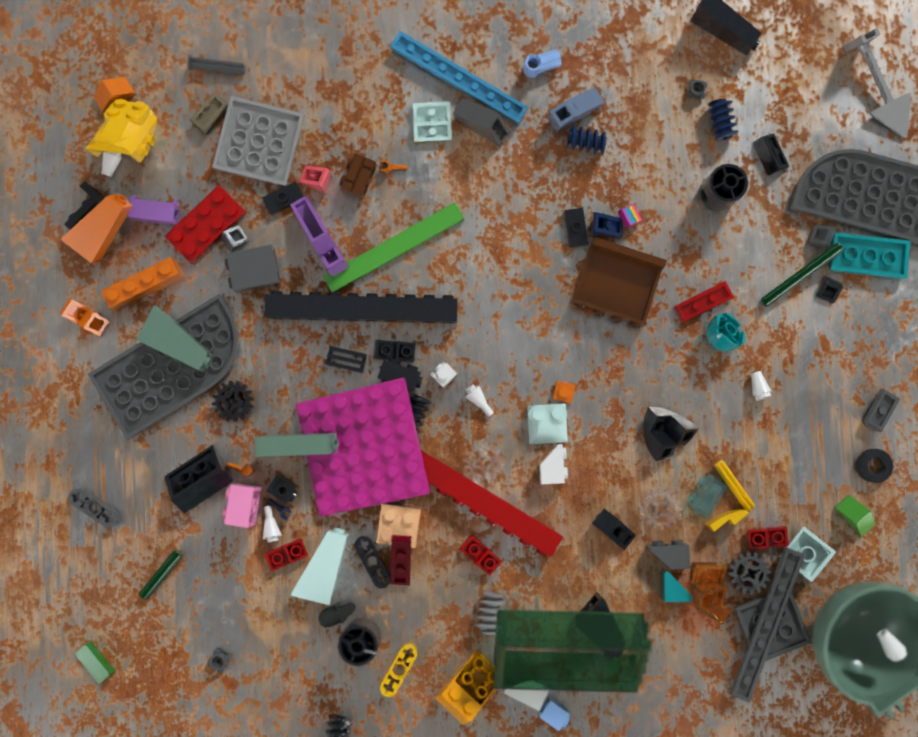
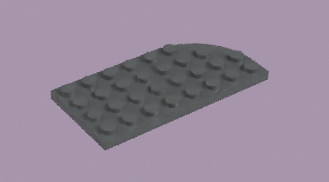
M843 149L828 153L817 159L804 171L796 185L790 210L895 239L907 240L918 245V165L858 149Z
M221 294L216 295L175 320L212 354L211 365L204 372L139 342L88 373L126 439H131L218 385L231 370L238 352L239 333L235 318Z

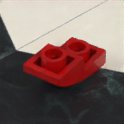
M787 526L747 529L749 549H766L789 545Z
M473 534L459 547L466 556L489 576L502 563V560Z
M299 538L264 553L272 572L307 557L308 553L302 539Z

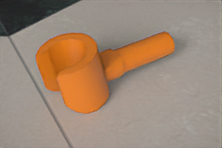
M387 160L380 162L382 165H388L386 169H380L385 174L395 169L407 170V165L390 164Z
M230 462L227 463V467L238 470L244 476H251L255 471V468L247 463L243 468Z

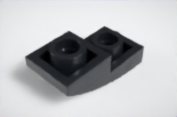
M375 340L373 359L389 360V358L402 362H414L416 343Z

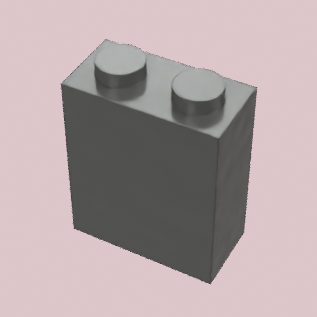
M272 245L226 253L225 266L230 272L228 284L234 292L241 293L282 285L276 251Z

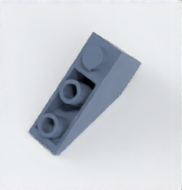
M594 87L550 110L548 120L556 132L560 133L605 104V102Z

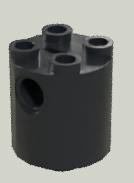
M722 164L701 184V199L709 210L721 211L728 209L746 193L748 188L747 175L737 165Z
M363 618L354 619L350 622L338 641V651L343 661L353 666L366 665L372 661L380 646L381 635L379 627L372 621Z

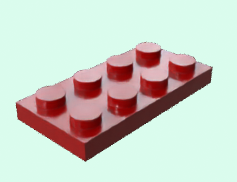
M218 185L164 237L190 264H193L221 237L223 231L230 229L247 212Z

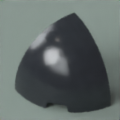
M648 407L645 413L643 424L646 446L655 461L672 456L675 448L679 447L680 444L685 446L699 429L685 417L667 409Z

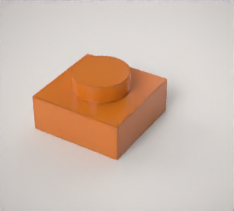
M556 381L552 400L572 404L575 385Z

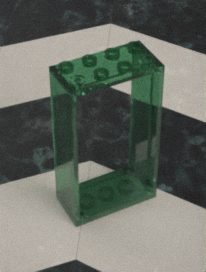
M497 609L494 644V689L638 693L639 686L643 684L642 674L646 673L645 664L649 662L648 652H651L652 642L647 637V634H649V622H645L644 613ZM506 648L629 651V653L622 654L620 657H615L611 660L605 653L505 650Z

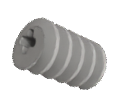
M482 592V595L486 596L487 599L481 600L485 607H481L479 610L484 614L477 616V618L482 620V623H476V626L480 628L479 632L497 636L499 631L496 629L501 626L497 621L502 620V616L498 613L504 612V608L500 605L506 603L501 597H506V595L496 592Z

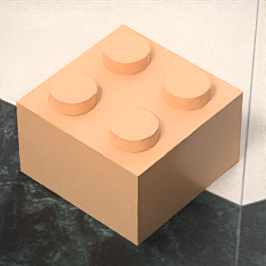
M383 503L381 505L376 543L391 545L392 535L412 536L411 548H416L421 507Z

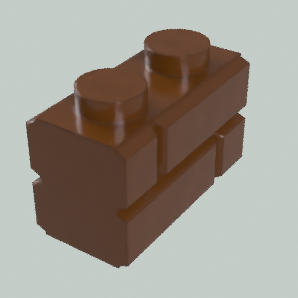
M354 154V157L349 158L347 162L346 176L342 175L339 185L343 193L363 200L377 164L374 160Z

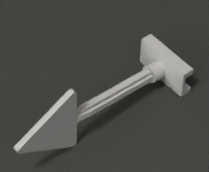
M875 28L843 45L846 52L859 49L861 55L865 58L885 103L869 114L905 139L908 136L911 93H906L895 100L892 98L869 43L881 35L878 28Z

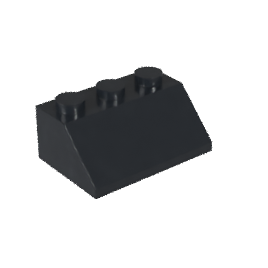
M211 445L164 476L171 501L184 514L233 482L229 468L214 445Z

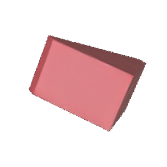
M306 165L299 183L326 194L333 176L327 168Z

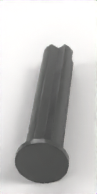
M188 56V70L193 68L245 74L246 66L244 63Z

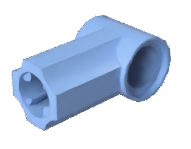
M555 49L543 54H530L527 56L523 67L525 76L534 78L541 72L560 67L562 63L559 51ZM529 64H534L536 68L529 67Z

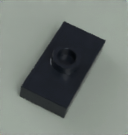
M295 181L262 197L270 215H273L290 207V204L304 196Z
M583 208L564 210L569 248L588 246Z

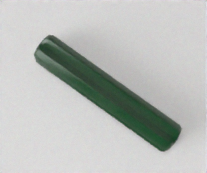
M174 550L138 595L142 599L147 600L183 555L179 551Z

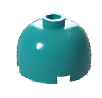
M719 313L713 317L706 328L709 344L723 352L732 351L743 345L745 333L744 331L741 332L738 328L741 326L739 321L729 313Z

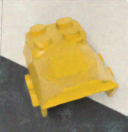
M117 99L105 111V121L85 149L95 157H99L102 151L128 154L141 163L144 157L148 155L150 148L154 146L157 118L144 102H129L124 99Z

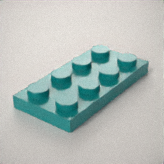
M835 232L831 246L838 242L844 250L829 261V271L907 279L910 241Z

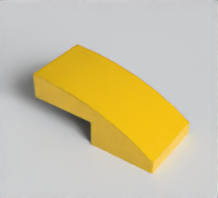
M745 509L727 511L709 520L705 525L709 530L715 532L726 522L736 525L749 512Z

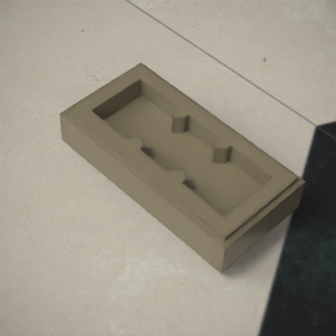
M214 92L193 115L190 121L206 134L227 110L228 103Z

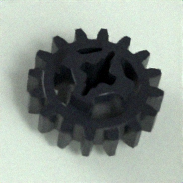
M231 380L229 385L222 383V389L216 388L218 395H212L216 399L215 402H212V405L217 406L214 412H220L219 418L226 416L227 422H230L232 418L234 422H238V417L241 420H245L244 414L250 415L249 408L255 407L251 404V401H254L255 398L250 397L253 391H247L248 385L246 384L241 387L240 381H237L235 385ZM232 389L229 394L224 395L226 391ZM241 393L244 394L246 401L241 397ZM235 399L237 400V403L233 404L230 402V400ZM222 402L224 403V405H225V407H226L225 410H224L223 407H222ZM243 407L242 411L235 414L237 409Z

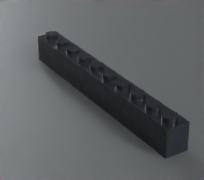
M271 291V294H265L264 317L282 320L457 324L458 299H454L452 295H443L442 298H435V295H423V298H416L414 294H405L404 297H397V294H385V297H378V294L367 293L366 296H359L358 293H347V296H340V293L329 292L328 295H321L320 292H309V295H302V292L291 291L290 294H283L282 291Z

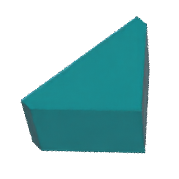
M661 570V599L664 602H693L695 600L667 570Z

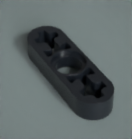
M360 536L355 541V550L374 585L380 589L386 588L391 581V575L371 538ZM360 540H363L364 542L367 541L369 543L366 546L368 551H370L371 549L374 551L373 553H369L365 558L363 556V554L366 553L365 549L359 548V545L361 544ZM374 556L378 559L376 567L368 565L367 560L369 557ZM380 566L383 568V570L379 571L380 574L387 577L385 584L382 582L378 583L379 575L377 572L374 575L372 571L378 570Z

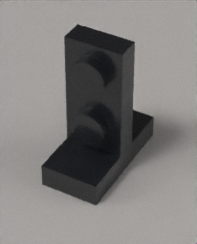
M86 181L80 187L90 198L84 200L80 208L67 218V222L64 225L69 230L104 199Z

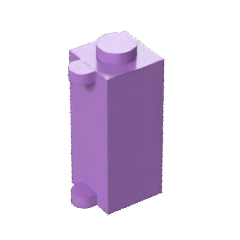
M132 195V198H129V203L133 206L127 217L132 221L173 226L178 224L180 213L179 200L174 199L173 203L138 199L137 195Z

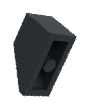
M605 508L592 522L593 525L623 550L636 537L626 525Z

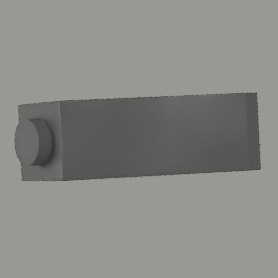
M464 98L461 99L454 109L453 115L460 124L499 147L502 146L510 133L500 114L496 111Z

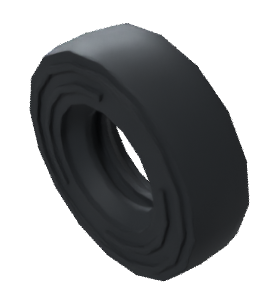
M877 448L867 449L862 452L856 462L857 472L860 477L871 483H881L887 480L894 468L890 455L884 450ZM873 458L878 459L882 465L881 470L877 473H872L868 468V463Z

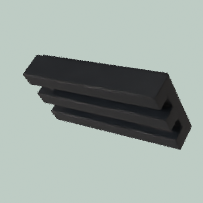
M329 346V353L327 354L325 364L363 373L367 354ZM333 351L362 357V361L334 355ZM333 358L346 362H351L359 364L361 366L360 368H356L348 365H343L331 362V359Z

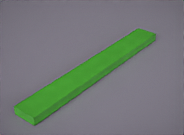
M454 202L347 262L346 264L349 268L332 277L328 273L323 277L331 292H337L464 220V217Z

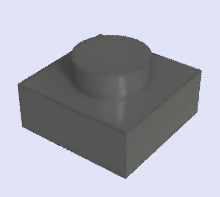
M815 225L809 243L829 248L836 230L834 227Z

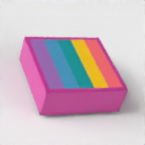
M634 204L618 211L626 228L643 221Z

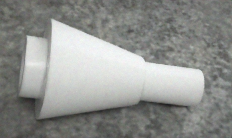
M472 384L465 390L466 394L464 397L481 408L488 417L494 413L488 406L479 385L475 386Z
M271 506L264 507L263 540H267V543L279 541L278 537H281L282 534L273 518Z

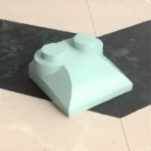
M566 404L527 406L529 444L568 442Z
M804 526L787 546L790 549L805 554L798 574L809 582L814 581L836 553L835 550Z

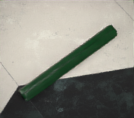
M837 242L762 297V304L768 307L840 254L844 250L842 245Z

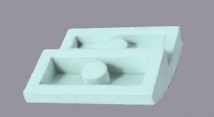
M450 102L413 103L414 142L452 140Z

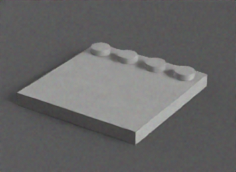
M230 96L212 168L283 187L287 186L305 115Z

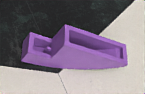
M307 195L290 204L331 276L333 277L349 268Z

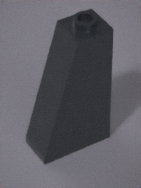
M701 0L690 20L693 24L746 56L751 50L755 51L761 42L758 38L762 33L723 0Z

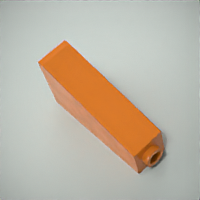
M109 195L62 237L61 241L90 263L100 261L133 205L123 195Z

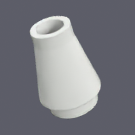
M103 151L101 174L113 176L122 159L121 153Z
M762 371L750 374L752 394L756 401L770 398V392L772 391L763 377Z
M888 629L878 632L877 636L887 658L895 662L906 656L905 646Z

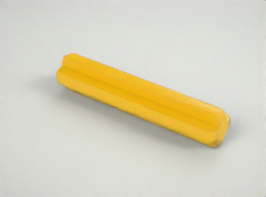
M723 460L715 463V469L742 507L747 511L752 510L755 504Z

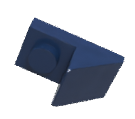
M593 212L592 237L605 235L613 238H622L623 222L621 218Z

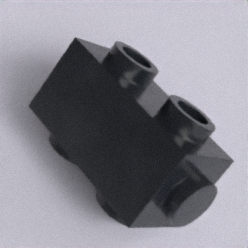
M389 358L388 361L383 360L377 377L381 379V383L405 378L408 393L411 390L415 391L416 387L420 388L423 377H420L421 372L417 371L418 367L407 364V367L399 365L400 361Z

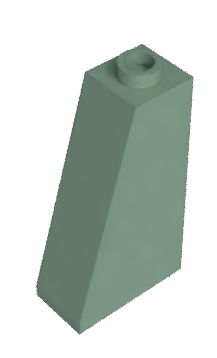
M153 305L136 340L197 370L204 372L205 369H208L212 362V354L168 313Z
M336 433L272 434L254 437L255 457L337 453L339 445Z

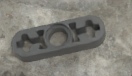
M74 489L69 493V503L101 525L113 527L120 522L121 517L117 510L88 491ZM81 493L80 498L88 501L86 503L83 501L76 502L77 497L75 494ZM93 502L99 505L97 513L90 511V505ZM102 513L106 515L113 514L112 519H114V521L108 523V517H106L105 515H100Z

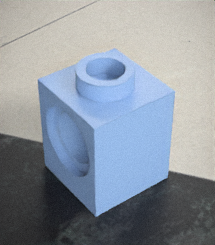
M548 696L538 711L539 717L558 731L562 727L565 728L570 721L569 710L550 696Z

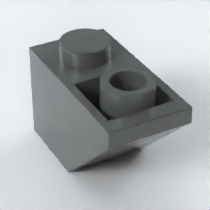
M671 540V544H664V541H652V544L646 545L647 549L669 569H691L689 544L683 543V540Z

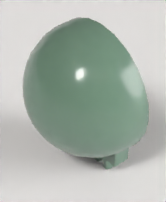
M861 581L849 584L833 593L818 611L813 625L812 642L814 655L824 676L839 692L853 701L866 704L869 711L878 718L885 713L892 720L895 718V715L891 708L895 706L898 711H905L901 701L916 690L918 691V597L901 586L884 581ZM888 629L905 646L906 656L895 662L887 658L877 636L878 632Z

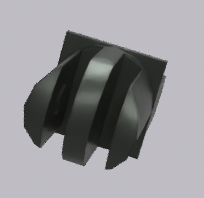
M339 602L322 610L318 618L319 623L325 628L340 623L343 624L346 620L345 617L351 615L356 606L352 602L340 606Z

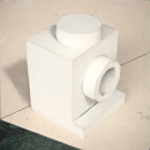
M443 362L430 375L444 388L457 376V373L447 363Z

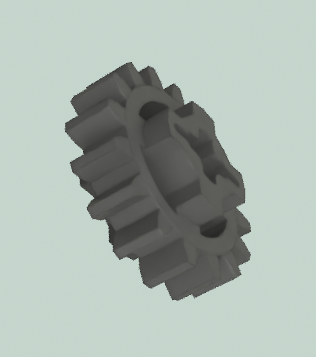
M745 551L744 556L741 553H737L738 559L732 557L733 565L728 564L731 571H728L727 575L732 576L729 582L735 583L733 587L737 590L740 589V592L744 594L748 591L749 594L753 595L754 590L760 593L761 586L767 587L764 582L771 580L767 577V574H770L771 571L766 569L769 563L763 562L764 557H758V553L755 552L750 554L749 551ZM748 560H754L757 564L751 565ZM748 569L752 570V571L749 572V573H750V576H747V575H746V574H748ZM747 580L750 585H743L741 581Z

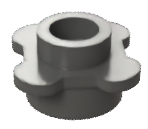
M690 80L687 96L689 98L698 97L700 100L704 99L707 83L702 80Z
M215 649L213 656L207 661V664L212 669L222 673L225 671V666L230 662L231 657L228 654L221 653L220 649Z

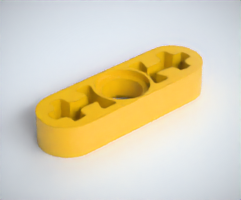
M404 644L380 684V692L383 696L392 697L399 689L417 657L418 650L414 644ZM409 648H411L412 654L414 655L408 656L406 662L409 663V665H407L404 661H402L406 653L404 649L408 650ZM402 665L404 673L396 675L393 671L394 666ZM392 678L396 679L392 685L394 690L386 691L384 684L388 685Z

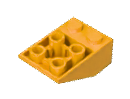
M475 650L434 698L462 725H465L474 719L505 676L478 650Z

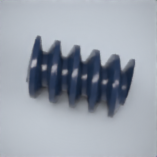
M717 99L708 103V106L711 107L709 113L713 114L710 119L714 121L712 128L715 129L713 134L717 136L715 138L716 142L731 139L739 132L738 130H732L737 125L736 122H731L736 116L729 115V113L734 111V108H728L733 103L732 100Z
M573 125L568 134L566 148L571 144L572 150H574L579 145V151L586 147L587 153L593 148L594 154L601 150V156H603L607 142L606 132L602 131L599 136L598 130L595 129L593 134H591V129L588 128L584 133L582 126L576 131V125Z

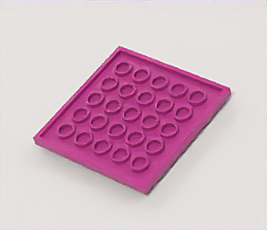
M405 378L296 404L302 434L336 433L339 441L337 453L306 455L319 517L430 493Z

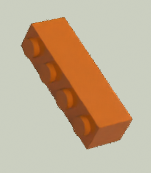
M169 257L101 290V293L108 307L117 311L185 277L178 262Z

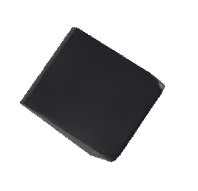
M824 276L816 297L834 304L843 289V285L839 281Z

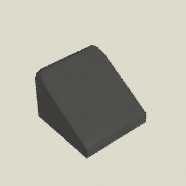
M240 225L223 231L220 237L229 252L235 251L249 241Z

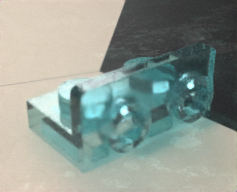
M706 474L699 479L697 483L699 487L696 492L690 494L687 500L689 502L687 507L709 519L728 486L714 478L713 475Z

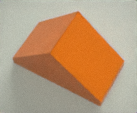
M125 77L102 80L93 97L104 113L115 100H126L133 96L135 92Z

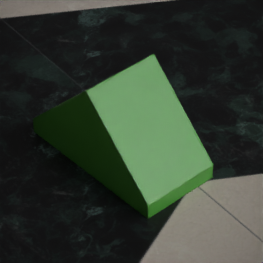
M847 495L834 507L860 537L876 524L871 511L850 495Z

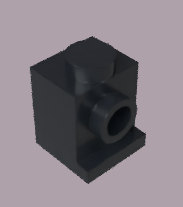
M278 474L266 492L287 504L289 501L293 502L298 495L296 491L299 487L281 474ZM281 487L286 488L285 494L280 493Z

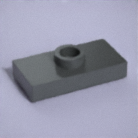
M881 389L863 423L882 432L900 398L885 389Z

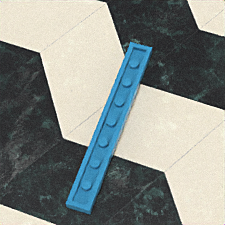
M399 31L390 45L391 50L517 125L528 109V106Z

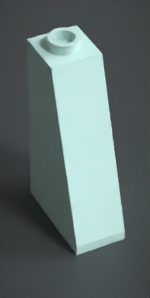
M334 527L333 530H329L293 589L291 596L326 605L331 604L349 534L344 533V529Z

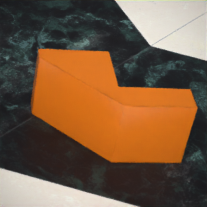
M70 297L59 313L61 316L79 324L82 328L99 337L110 321Z

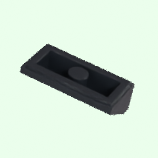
M774 133L762 136L753 142L768 176L789 168V164Z

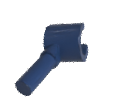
M272 499L268 500V503L280 512L282 519H288L283 515V511L287 510L292 514V510L289 507L283 508Z

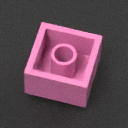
M242 483L230 485V488L226 491L228 504L223 510L225 525L246 528L256 525L262 486Z

